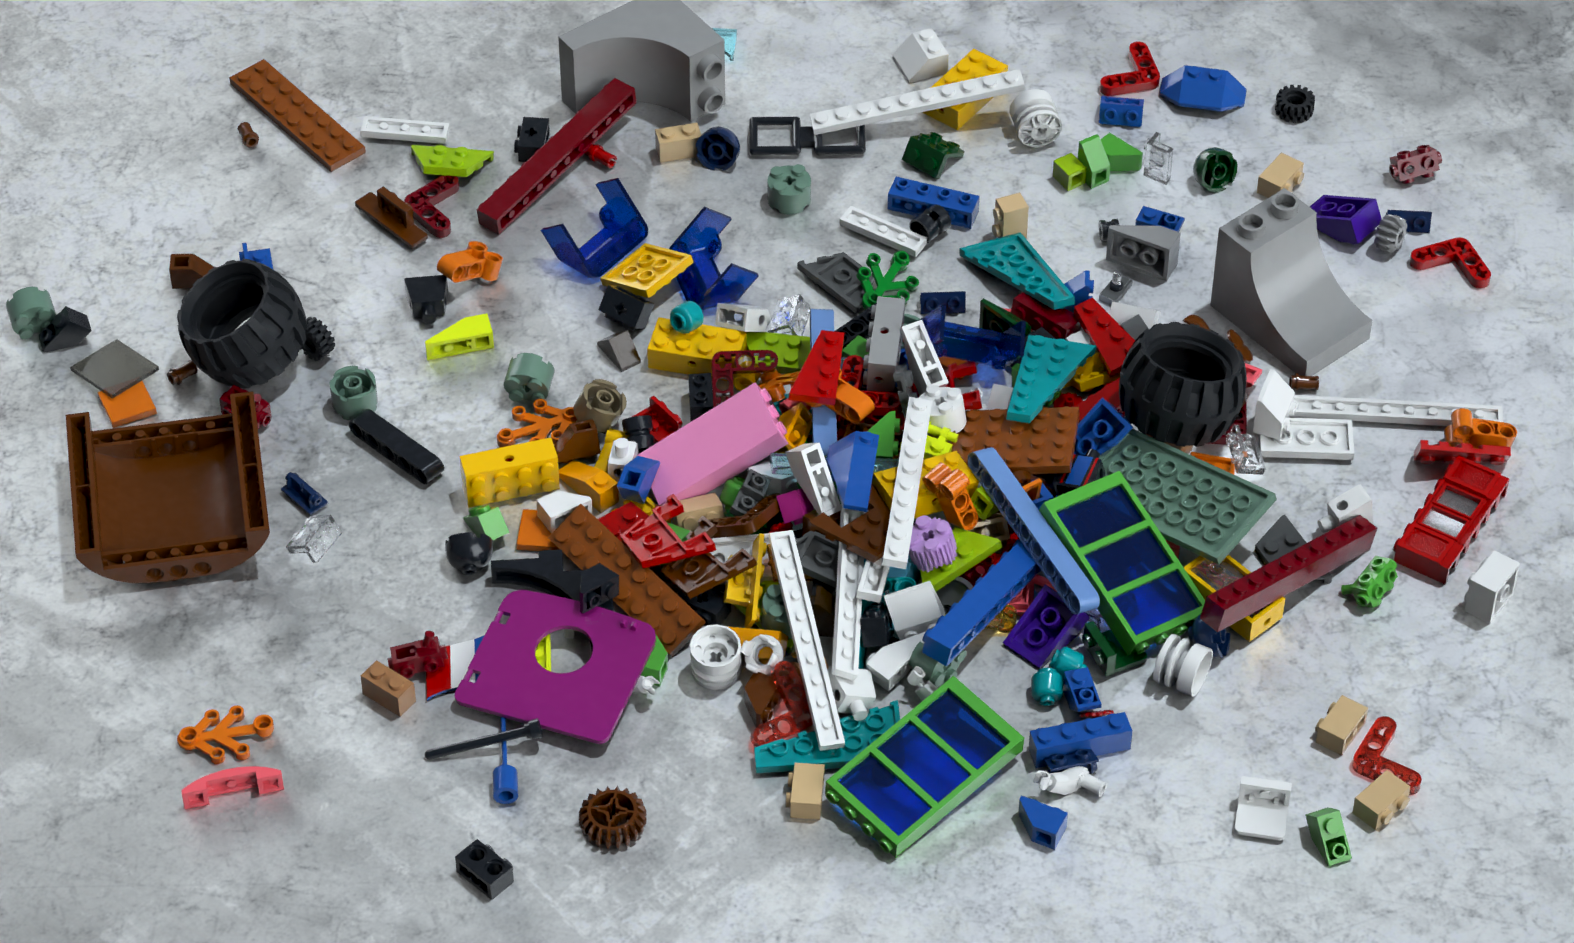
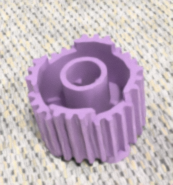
M926 515L918 517L912 529L909 548L911 561H913L914 565H917L918 570L922 569L923 572L926 570L928 573L934 567L937 569L938 566L942 567L943 564H952V561H955V557H957V544L949 522L944 519L941 521V518L936 519V517L931 519V517Z

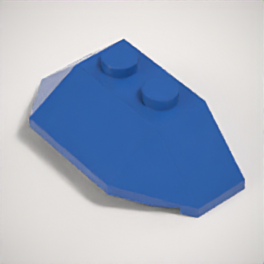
M1184 65L1162 78L1159 96L1165 97L1177 106L1221 112L1236 107H1244L1247 89L1227 70Z

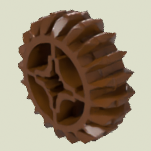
M618 785L615 790H610L607 786L605 791L597 788L596 795L589 793L588 800H583L582 807L579 810V826L582 829L583 835L588 836L590 843L596 841L598 847L606 844L607 849L611 845H615L619 849L620 844L623 843L628 846L630 840L637 841L638 835L643 834L647 823V813L642 799H638L636 792L630 794L628 788L620 791Z

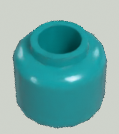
M685 301L677 305L670 313L672 327L682 334L694 331L704 321L702 309L693 301Z
M1063 647L1060 650L1056 649L1049 667L1057 670L1064 680V671L1086 668L1087 665L1083 664L1084 656L1082 653L1068 647Z
M1053 668L1039 669L1031 678L1032 698L1043 706L1054 705V702L1059 701L1063 697L1062 675Z

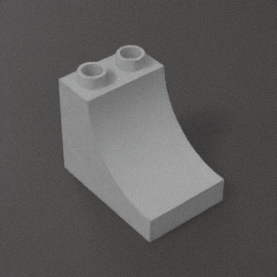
M632 0L558 36L562 101L575 114L614 78L635 88L636 102L650 103L668 108L681 114L689 121H693L705 114H714L725 105L724 39L681 0Z
M1284 188L1219 228L1210 306L1293 372L1298 373L1299 376H1313L1369 340L1372 319L1365 315L1348 298L1330 271L1318 238L1317 212Z

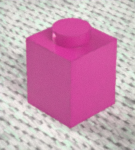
M802 488L776 496L784 523L793 521L794 525L801 524L803 522V515L814 510L812 503Z

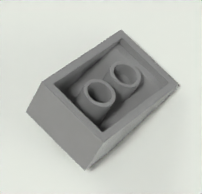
M1110 225L1108 228L1106 260L1167 281L1178 264L1181 233L1162 226Z

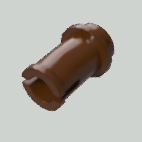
M248 122L239 124L237 129L242 136V143L250 148L255 147L259 141L258 134L252 130Z
M189 360L176 369L171 368L167 373V377L171 384L180 385L182 380L196 374L198 369L194 362Z
M1298 373L1290 375L1289 386L1294 391H1298V389L1318 390L1319 376H1299Z

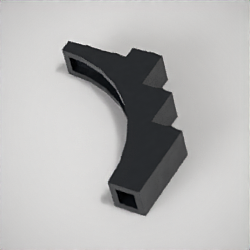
M562 550L538 551L539 558L491 561L493 584L526 586L549 595L580 602L581 573L585 570L564 571ZM613 598L598 607L614 611ZM589 639V641H590V646H591V652H593V644H592L591 640Z

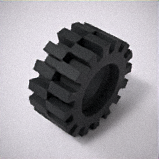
M1290 85V88L1284 86L1276 96V114L1280 115L1279 118L1281 119L1286 118V122L1293 120V123H1296L1299 120L1302 123L1304 119L1307 121L1314 112L1315 95H1313L1311 90L1308 91L1307 87L1301 89V85H1297V87Z
M308 317L306 319L307 330H305L306 340L300 350L303 349V354L309 355L310 359L314 358L315 361H318L334 350L335 343L333 341L335 339L330 336L332 334L331 331L326 329V325H322L321 320L317 321L315 317Z

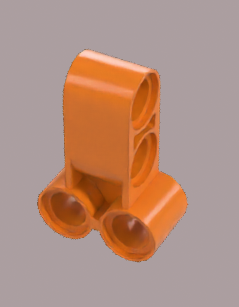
M471 241L468 244L467 250L446 254L441 257L437 263V271L454 283L478 277L487 281H495L498 279L503 257L495 252H488V247L484 243Z
M840 368L835 405L805 403L811 407L825 405L851 423L858 424L874 411L875 405L869 396L841 379L842 371Z
M1465 408L1453 411L1451 414L1452 424L1444 429L1445 442H1449L1450 447L1461 443L1471 444L1474 449H1478L1480 445L1511 447L1517 436V430L1513 425L1472 418L1471 411Z
M940 462L922 478V481L926 488L936 495L947 521L965 530H971L978 522V514L966 489L970 485V481L961 470L954 469L952 471L946 464Z

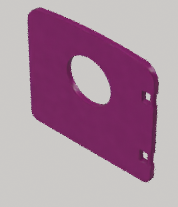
M528 590L513 591L503 599L499 606L498 612L470 662L463 680H461L455 691V700L461 706L524 724L528 723V720L538 718L542 729L595 744H604L610 739L655 647V630L648 623L598 606L583 614L580 612V602ZM503 615L509 616L506 624L499 623ZM562 629L577 630L585 634L593 644V652L589 661L578 670L569 673H554L546 670L538 663L535 656L537 646L548 634ZM473 673L479 674L475 683L469 682Z

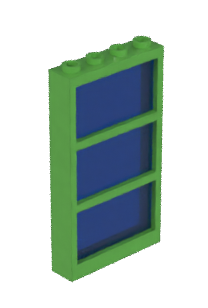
M1120 471L1042 504L1039 509L1040 513L1097 591L1100 599L1097 609L1127 655L1135 652L1138 654L1143 653L1150 645L1155 643L1156 645H1161L1171 634L1180 636L1190 626H1193L1194 620L1202 612L1205 599Z
M952 676L826 781L825 795L830 803L837 804L843 810L849 820H854L858 823L867 836H872L879 843L883 851L886 853L890 852L896 858L1022 752L1024 737L955 676Z

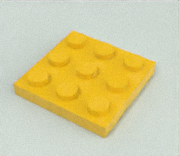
M645 243L603 275L600 280L603 286H619L633 294L649 298L655 295L664 285L669 284L674 277L684 272L694 262L689 254Z

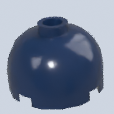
M712 127L704 132L696 143L699 161L703 166L715 171V168L723 169L722 171L729 169L736 162L740 154L739 140L728 128Z
M1199 614L1194 620L1193 626L1189 627V640L1193 641V645L1198 643L1212 649L1213 658H1223L1229 650L1230 633H1226V628L1216 632L1200 619L1201 614Z

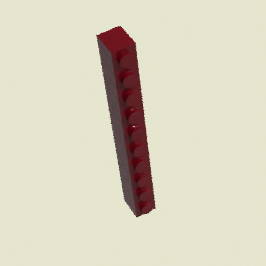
M616 78L606 84L569 122L565 123L554 136L549 138L548 142L538 149L527 162H524L513 175L509 176L506 182L496 189L485 202L479 205L476 209L479 224L500 235L569 169L591 145H594L637 103L635 88Z
M1361 515L1345 522L1208 595L1200 619L1216 632L1225 629L1369 551L1378 528Z

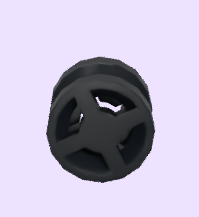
M1112 219L1109 222L1099 220L1101 242L1107 241L1110 225H1119L1118 219Z

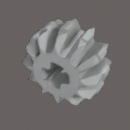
M1385 215L1380 220L1375 233L1374 243L1376 247L1385 252H1396L1402 246L1403 240H1405L1404 237L1407 233L1406 221L1397 215Z

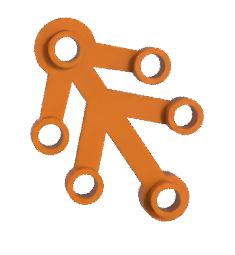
M775 369L769 373H762L758 386L768 391L772 402L780 401L785 398L784 394L786 393L783 385L790 384L792 388L800 371L781 375Z
M544 399L535 400L533 403L534 412L536 414L554 416L548 419L527 413L523 406H515L512 409V418L515 421H525L532 424L513 431L509 428L501 429L497 434V444L500 448L515 445L516 439L538 432L537 436L532 437L529 442L545 439L552 427L560 425L558 430L551 432L553 444H555L559 439L555 437H561L570 424L576 423L577 418L574 414V407L559 409L548 406Z
M238 705L231 707L229 713L221 722L219 712L211 709L205 712L204 718L195 727L188 726L179 732L177 737L178 745L185 750L198 749L209 755L212 763L221 764L226 758L224 750L220 747L214 748L206 743L207 741H215L234 751L238 760H246L250 757L249 746L233 740L232 737L250 734L268 737L274 730L273 719L269 715H259L254 719L253 724L229 728L234 722H240L244 719V709ZM209 726H216L212 731L204 732Z

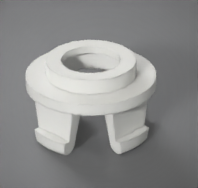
M760 634L751 641H744L741 646L740 652L745 655V662L747 664L745 668L753 673L772 674L780 667L783 661V648L780 642L772 636ZM763 647H770L773 653L769 662L766 665L762 664L758 659L759 651Z

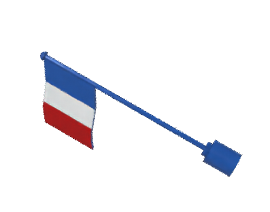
M484 636L446 646L448 659H444V666L439 667L433 673L426 672L427 701L458 688ZM473 673L469 682L475 683L479 674ZM501 717V732L506 731V718ZM506 741L502 742V765L493 770V798L501 804H510L518 799V772L515 767L507 765Z

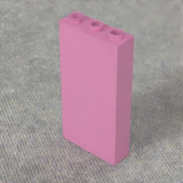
M753 383L637 455L660 461V466L651 486L660 507L667 502L666 498L671 494H674L678 500L705 495L725 483L728 479H732L748 469V467L753 466L789 444L785 437L787 430L781 421L778 422L777 418L780 415L774 405H770L769 401L772 398L765 388L761 389L756 383Z

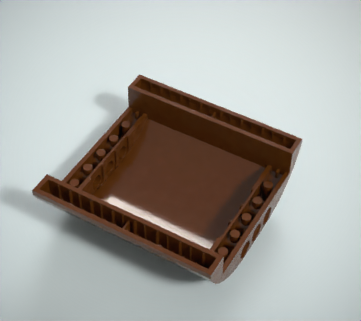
M253 391L230 394L232 413L93 431L89 412L65 415L76 558L89 570L105 578L127 583H155L201 577L227 571L242 564L258 552L266 542L270 529Z

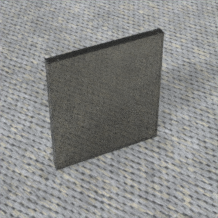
M116 339L74 364L70 369L113 399L157 372L159 366Z

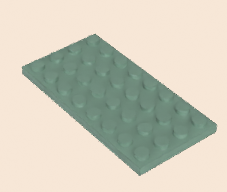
M1131 429L1116 446L1107 450L1099 457L1102 460L1106 476L1117 471L1122 473L1164 539L1218 565L1277 500L1275 493L1168 444L1157 441L1135 429ZM1114 491L1101 496L1098 503L1088 502L1094 506L1102 502L1109 513L1135 525V522Z

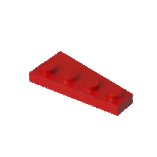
M1093 297L1074 306V314L1084 332L1088 333L1091 344L1096 345L1102 364L1106 365L1109 376L1112 377L1120 373L1123 361L1135 340Z
M821 330L789 392L788 400L835 405L844 332Z
M1420 440L1414 450V461H1420L1421 464H1433L1434 461H1444V464H1453L1458 455L1478 464L1490 462L1492 465H1502L1511 457V447L1480 445L1478 449H1474L1473 445L1468 443H1461L1450 447L1449 442L1442 441L1437 442L1438 444L1429 445L1428 440Z

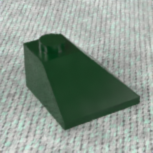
M984 298L980 301L979 333L1005 352H1007V347L1013 342L1019 341L1031 332V326L1026 321L1021 320L1016 315Z

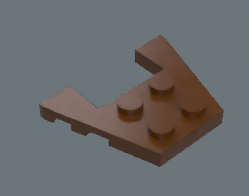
M871 484L868 512L843 527H840L823 512L811 519L807 528L813 532L818 530L826 534L825 538L832 542L835 540L847 545V550L874 563L884 555L890 509L874 485Z
M702 516L697 521L698 527L694 532L690 531L686 538L688 540L703 532H706L711 538L718 530L712 522ZM742 548L725 563L720 562L711 553H705L668 562L661 572L668 581L691 599L753 568L758 563L752 555Z

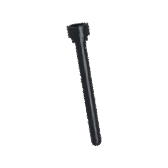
M538 718L528 720L524 727L430 749L424 755L426 759L431 760L526 736L527 739L532 738L533 740L542 738L540 721Z

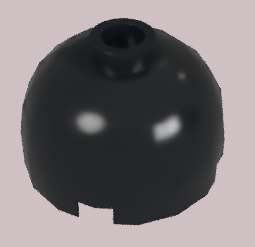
M472 532L451 535L448 537L449 541H445V552L449 563L455 569L462 571L463 574H475L476 571L486 567L491 560L493 540L490 536L480 533L479 538L473 537Z

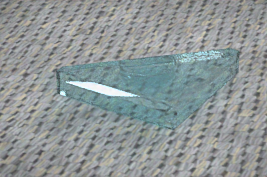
M712 28L724 39L725 54L729 57L730 61H734L737 29Z

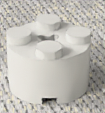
M938 385L928 386L926 392L919 398L932 401L929 419L931 424L942 429L947 427L951 429V432H960L967 422L961 390L959 388L939 387ZM929 433L927 434V435H929V436H931V437L939 438V437L934 436V435H932V434H929Z

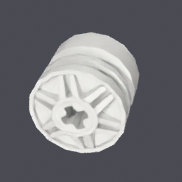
M1032 89L1020 93L1013 99L1009 113L1018 137L1023 144L1030 147H1041L1053 142L1062 131V122L1056 111L1053 99L1048 92Z
M718 624L707 625L699 629L692 636L690 642L691 673L696 683L707 689L721 690L732 686L739 679L742 671L741 643L735 631L727 626Z
M1171 634L1158 654L1153 672V680L1159 684L1164 682L1167 687H1172L1177 681V690L1193 697L1200 691L1211 666L1213 651L1198 643L1194 644L1189 650L1190 642L1188 639L1184 638L1181 640L1180 636Z

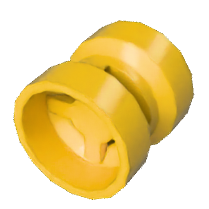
M744 361L741 363L740 366L746 368L749 367L752 362ZM762 373L736 374L733 385L737 390L742 391L753 383L757 384Z

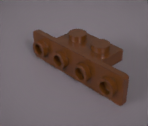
M384 186L377 190V196L369 192L355 201L357 208L410 248H414L428 239L427 233L414 224V212L411 205L402 201L394 192H390Z

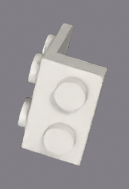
M1242 776L1235 833L1245 836L1283 840L1286 833L1292 783Z

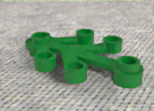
M905 251L894 253L890 261L891 267L884 277L879 267L880 256L876 253L868 255L866 264L870 269L861 267L856 274L865 292L862 297V305L865 310L877 303L878 296L901 298L900 296L905 298V304H907L910 294L906 290L915 291L919 285V280L914 276H908L906 281L892 282L899 271L906 270L910 262L909 255ZM871 274L877 285L875 291L869 280ZM887 291H898L896 295L882 296Z

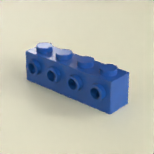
M896 176L888 192L887 209L918 216L930 206L938 204L948 212L951 225L971 229L979 213L980 196Z
M1125 712L1112 713L1097 718H1087L1072 723H1062L1047 728H1038L1030 731L1028 750L1035 768L1047 766L1044 762L1045 758H1050L1055 754L1075 753L1080 749H1092L1096 756L1131 749L1132 728Z

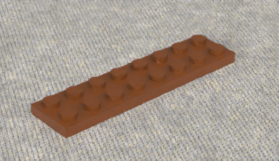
M265 59L229 77L230 84L330 172L366 153L365 146Z
M582 504L548 537L581 570H587L601 563L619 575V595L614 597L613 601L630 617L651 625L665 650L672 657L706 623L649 567L643 569L628 548Z

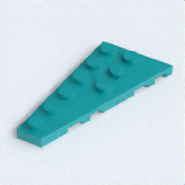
M1021 232L959 248L960 256L1054 310L1063 309L1066 306L1075 304L1074 295Z
M1028 335L1006 420L1030 423L1041 412L1043 405L1053 399L1054 393L1060 391L1075 375L1076 370L1086 364L1087 358L1095 354L1096 345L1071 342L1065 339L1046 338L1041 335Z
M898 700L892 701L889 706L880 709L878 706L869 709L868 716L861 721L854 720L853 715L839 719L845 740L844 748L820 751L815 731L809 733L803 731L797 733V737L788 740L779 739L755 747L756 773L794 771L795 763L823 764L825 769L842 768L900 720ZM903 735L882 751L894 764H905ZM873 758L865 766H876L880 762Z

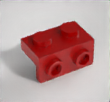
M655 396L649 398L650 406L634 415H650L652 417L653 430L650 434L654 436L655 443L679 430L683 425L681 418L671 412L663 401H659Z

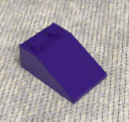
M1323 195L1310 206L1311 209L1317 212V230L1339 242L1353 245L1362 242L1369 233L1375 230L1380 224V220H1382L1377 200L1373 198Z
M1045 584L1003 641V644L1041 669L1051 661L1056 649L1060 650L1066 647L1076 638L1090 617L1085 612L1073 614L1059 594Z

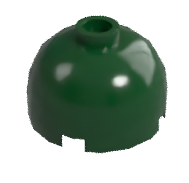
M1217 147L1202 151L1195 159L1193 165L1196 181L1208 191L1220 192L1225 190L1224 186L1232 183L1237 174L1238 164L1233 158V154Z

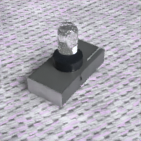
M1115 271L1112 280L1099 294V300L1109 305L1112 302H1119L1133 285V279L1122 275L1120 271Z

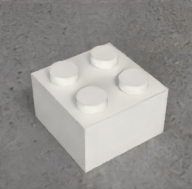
M1495 550L1489 558L1485 557L1480 564L1479 570L1472 572L1467 581L1469 589L1464 597L1466 601L1464 611L1490 624L1514 594L1520 563Z

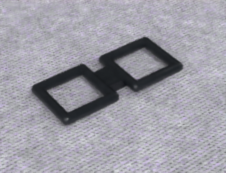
M751 117L749 119V152L752 155L800 154L801 148L814 147L816 154H864L866 152L865 125L856 126L857 145L823 146L822 134L814 135L812 126L801 127L799 117ZM758 125H792V146H758Z

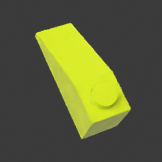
M488 314L465 317L426 340L427 360L494 348L493 331Z

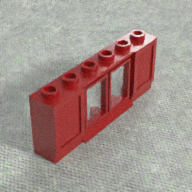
M1458 455L1454 463L1448 465L1443 479L1440 478L1437 481L1434 493H1429L1426 497L1424 507L1417 510L1414 521L1407 524L1401 539L1398 538L1393 546V551L1395 552L1394 561L1446 585L1450 568L1456 569L1460 553L1466 554L1471 537L1477 538L1481 522L1487 523L1491 508L1496 509L1500 496H1506L1510 479L1502 476L1501 473Z

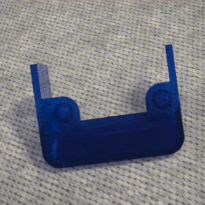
M619 178L596 184V187L606 201V204L599 211V219L604 228L582 247H577L564 224L540 230L561 262L589 278L602 276L648 235L646 222Z
M703 207L669 248L670 250L692 256L694 263L688 266L684 272L678 274L676 279L686 301L695 302L702 310L717 307V303L730 304L738 301L759 277L758 273L733 263L720 274L714 258L722 249L719 234L732 219L730 216L707 207Z
M940 305L920 319L923 321L938 357L945 356L991 365L993 369L1003 370L1006 366L1011 365L1024 356L1026 321H1020L1001 333L946 322V305Z

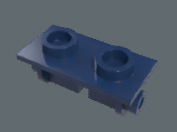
M1387 210L1386 215H1397L1406 221L1407 232L1430 233L1432 212Z
M966 291L921 293V314L966 313Z
M289 472L286 475L287 485L283 486L281 491L309 515H312L328 504V501L302 480L297 473Z
M1080 749L1075 753L1055 754L1050 758H1045L1044 762L1050 769L1047 770L1049 774L1062 772L1077 766L1086 767L1089 774H1093L1094 771L1098 770L1097 762H1099V759L1092 749Z

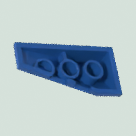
M1101 398L1078 424L1074 454L1085 456L1088 449H1095L1101 455L1116 446L1133 426L1114 405ZM1057 473L1048 475L1053 479Z
M855 431L829 446L826 463L828 468L831 469L832 480L836 482L837 493L842 507L845 509L867 512L879 435L867 431Z

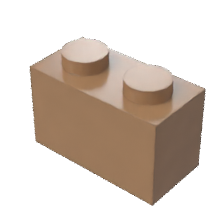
M377 660L360 675L363 695L399 717L416 702L414 683Z

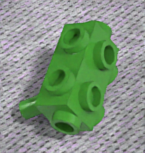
M1375 556L1353 584L1342 585V594H1353L1357 605L1371 608L1379 606L1382 602V596L1386 591L1393 589V582L1398 577L1395 570L1397 568L1396 562L1391 558Z

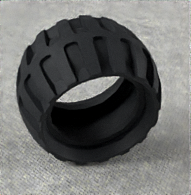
M243 259L242 261L231 260L227 261L224 265L210 269L206 275L193 284L188 294H185L182 299L181 308L177 313L180 339L191 360L209 377L230 387L235 385L239 388L247 389L254 385H263L276 375L279 376L291 362L295 361L301 346H304L306 340V315L293 287L272 268L250 259ZM247 320L242 326L236 329L241 323Z
M1179 322L1155 324L1138 336L1123 361L1119 380V399L1122 412H1125L1126 419L1136 426L1138 431L1156 438L1155 440L1168 442L1182 447H1199L1209 442L1214 443L1232 426L1245 398L1247 376L1243 355L1234 347L1230 340L1221 337L1219 333L1213 330L1201 328L1199 325L1181 324Z

